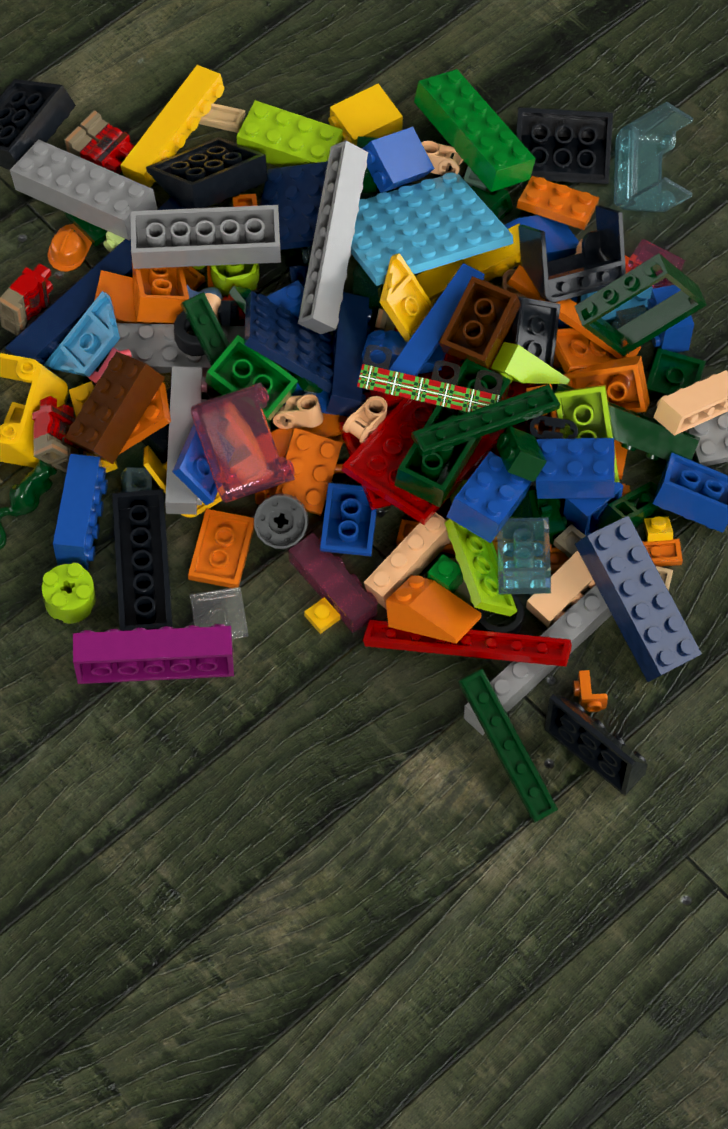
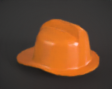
M74 224L65 225L52 238L47 255L49 263L59 271L69 272L75 270L85 260L92 242Z

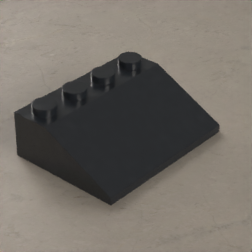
M14 79L0 96L1 167L10 170L38 139L47 142L56 133L62 122L69 117L70 112L76 105L63 85Z
M518 107L516 137L536 158L531 177H542L547 181L609 184L613 113Z
M220 137L146 167L147 172L179 206L186 209L206 208L211 205L220 204L229 197L239 196L241 192L257 188L259 184L268 181L265 154Z
M555 694L549 698L545 731L625 796L646 774L648 764L645 758L640 753L632 752L626 747L625 742L619 736L610 734L598 719H592L588 716L580 704L572 703L568 698Z

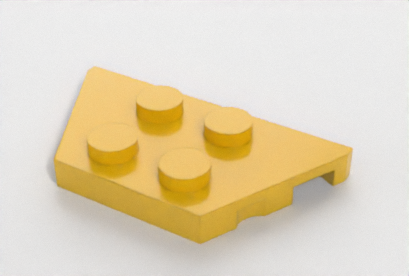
M398 253L390 258L380 304L405 342H409L434 305L401 254Z

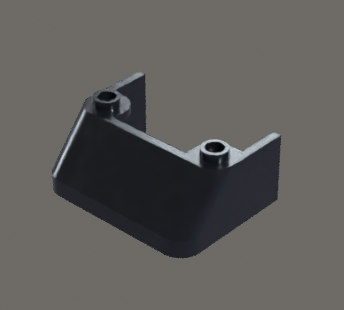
M600 205L595 206L597 230L588 232L582 240V253L547 262L545 232L526 225H519L521 264L544 300L559 302L596 292L626 274L623 214L621 211Z

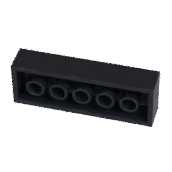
M159 489L112 493L120 631H132L135 628L153 630L165 626L173 628L164 491Z

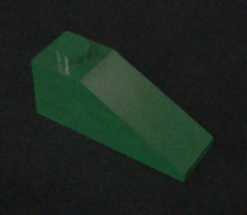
M649 482L608 504L596 527L601 529L626 516H629L635 528L644 521V518H648L660 508L653 504L657 486Z

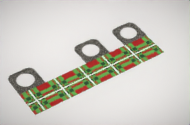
M369 345L366 348L357 387L470 412L498 402L503 377L499 373L480 370L476 376L474 389L457 386L460 366L447 361L438 360L435 362L431 380L391 371L388 369L392 351L386 347ZM374 350H381L385 353L386 360L383 363H374L370 359V353ZM446 365L453 368L454 376L450 379L441 378L438 374L441 366ZM486 375L493 376L497 381L496 387L492 389L484 388L481 385V378Z

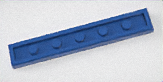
M464 263L461 265L389 370L418 376L440 344L439 342L471 277L484 280V273Z

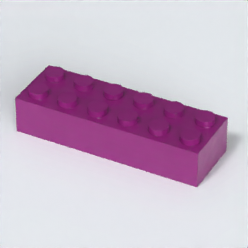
M214 624L211 627L189 625L185 628L174 629L165 626L153 630L135 628L132 631L109 629L106 632L84 630L80 633H73V664L78 684L232 677L234 676V658L231 626Z

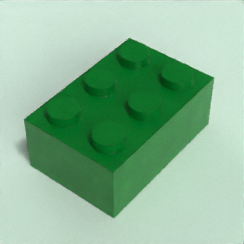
M237 335L207 371L205 382L225 398L229 396L238 408L263 427H266L294 393L298 380L272 360L244 345V339Z

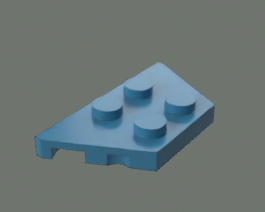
M104 291L99 294L44 365L56 371L87 377L91 376L120 339L109 294Z

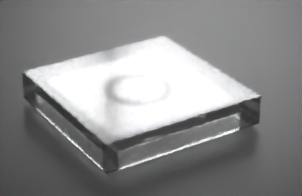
M241 587L190 595L194 625L211 627L214 624L231 626L232 639L249 637Z

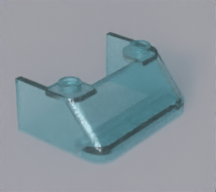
M665 102L619 131L615 142L614 204L623 210L665 212L692 197V192L666 177L662 178V155L674 148L676 144V131L692 123L693 117Z

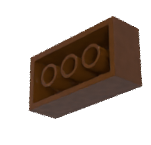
M116 351L103 375L97 381L89 398L83 404L77 418L70 425L65 438L83 451L114 464L165 377L146 363Z

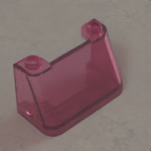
M261 383L212 398L191 407L192 418L218 493L225 503L295 480L292 462L285 457H279L263 412V408L267 407L269 395Z

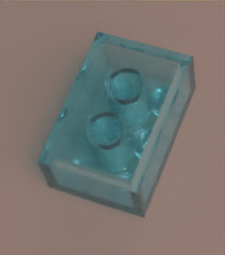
M549 517L509 518L497 534L499 594L551 593Z

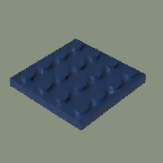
M328 161L268 169V181L265 182L260 206L278 205L280 250L310 247L313 245Z
M251 291L246 297L244 345L301 378L308 379L318 385L317 387L330 394L333 378L332 364H334L332 359V336L328 332L319 334L298 324L299 318L292 315L287 308L283 306L278 307L271 303L266 296Z

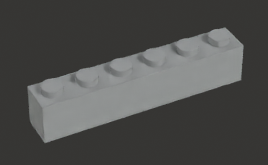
M172 367L171 422L169 423L165 498L166 514L197 515V505H202V501L172 472L196 418L200 417L201 414H206V399H202V392H207V383L205 382L206 377L202 375V367Z

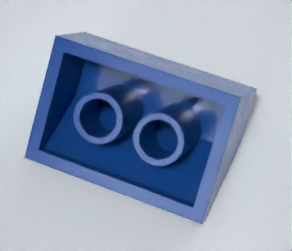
M671 452L657 486L653 504L661 509L671 511L688 520H693L723 533L728 524V475Z

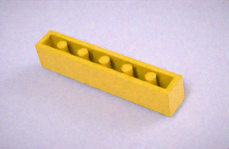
M196 65L120 165L126 178L149 188L156 182L147 172L146 167L174 156L184 146L186 139L192 131L197 129L201 117L209 113L211 104L223 94L224 85L220 73Z
M520 224L508 229L513 235L514 244L436 267L416 275L415 278L432 304L436 303V299L443 293L463 263L484 273V279L487 281L495 277H501L506 271L519 265L522 266L519 239Z

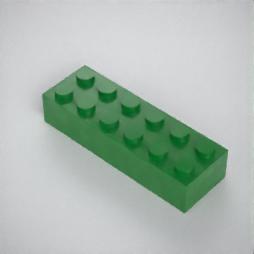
M458 69L418 81L414 103L490 192L530 180L536 158Z

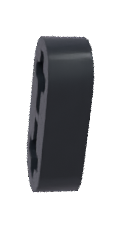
M538 416L530 423L531 435L535 436L536 439H565L562 433L555 432L556 429L564 430L565 426H570V431L574 432L573 435H568L567 439L577 438L578 428L570 420ZM540 422H544L545 427L552 428V431L544 430L542 434H538L537 429L534 427L539 426Z

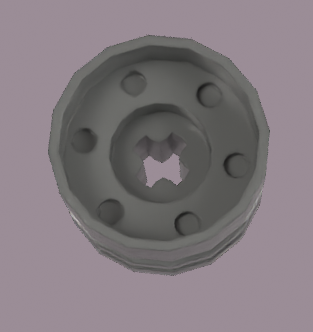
M275 494L267 497L258 506L254 516V528L257 536L266 545L275 549H286L296 545L303 538L308 527V513L305 506L296 497L289 494ZM281 513L285 514V519L289 520V523H284L283 527H279L278 522L274 521V518L279 517Z

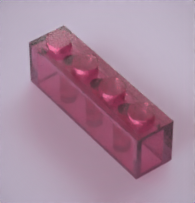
M312 533L289 549V562L321 598L325 597L340 614V619L354 633L368 623L369 620L377 616L378 602L371 592L367 593L361 587L362 584L355 574L350 575L340 557H334L331 552L320 551L321 538L318 539Z

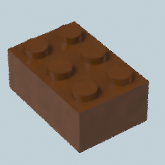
M472 276L439 342L443 352L463 361L465 359L471 360L490 369L521 306L518 295Z

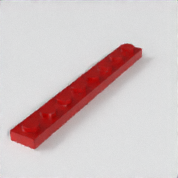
M369 620L363 638L366 647L564 667L567 666L572 648L571 639L469 630L456 644L388 627L387 621Z

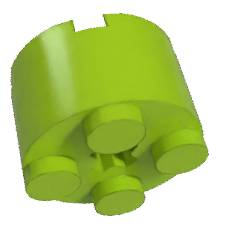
M259 263L210 266L212 283L215 288L221 291L223 296L228 297L233 286L248 288L252 291L257 288L260 276Z
M79 563L62 564L56 566L43 576L42 594L46 610L52 618L62 620L63 623L73 624L86 619L91 614V610L96 603V594L93 579Z

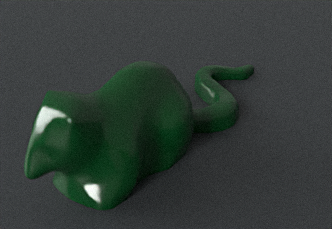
M39 460L35 468L29 471L19 484L11 487L9 492L11 506L0 508V550L4 548L7 542V536L1 524V519L6 515L16 517L26 515L38 507L40 496L47 492L53 484L49 477L57 473V469L51 464Z

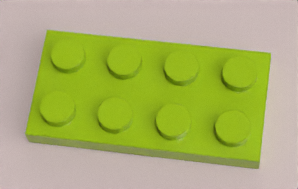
M447 520L445 526L448 531V537L454 548L455 557L460 565L463 580L467 585L474 608L511 617L517 612V608L493 542L489 543L453 520Z

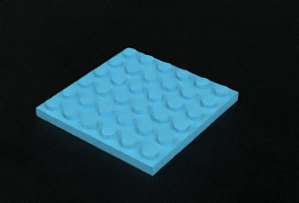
M449 172L438 178L425 179L418 184L402 186L398 190L379 193L377 196L368 199H360L351 254L374 284L378 286L385 282L391 256L398 253L401 254L414 275L514 244L510 231L459 174Z

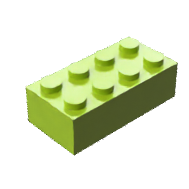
M256 100L237 134V144L265 154L266 163L278 167L326 162L329 159L331 146L343 142V129Z
M606 385L554 393L560 403V408L557 410L558 418L570 420L576 424L578 428L577 438H613ZM565 426L564 430H560L565 439L568 438V435H573L574 433L570 431V426ZM615 452V482H620Z

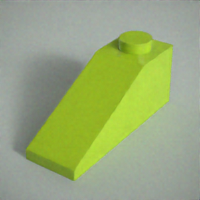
M504 342L491 366L492 370L510 379L511 383L512 381L535 384H568L570 382L569 378L518 344Z

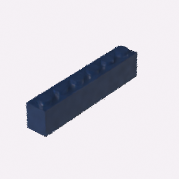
M343 292V300L338 316L339 322L336 330H333L332 390L327 395V413L349 417L365 403L366 395L362 394L365 388L357 387L362 364H364L361 356L367 336L371 331V325H367L372 315L368 297Z

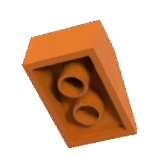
M132 263L134 309L137 322L174 324L177 316L183 312L180 304L189 299L183 267L133 269Z
M641 355L615 359L564 373V376L570 379V382L566 385L576 389L606 385L609 402L636 413L646 412L650 404Z
M411 575L386 600L388 627L456 644L482 618L481 612L435 580L426 579L418 575Z

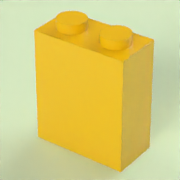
M376 84L331 106L328 121L331 126L343 129V141H348L357 146L358 136L381 138L401 131L403 116L381 86Z

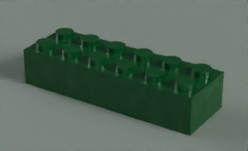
M465 359L451 384L499 395V402L507 398L511 380L471 360ZM437 405L424 427L468 412ZM483 436L424 457L421 456L415 443H413L397 470L394 485L440 508Z

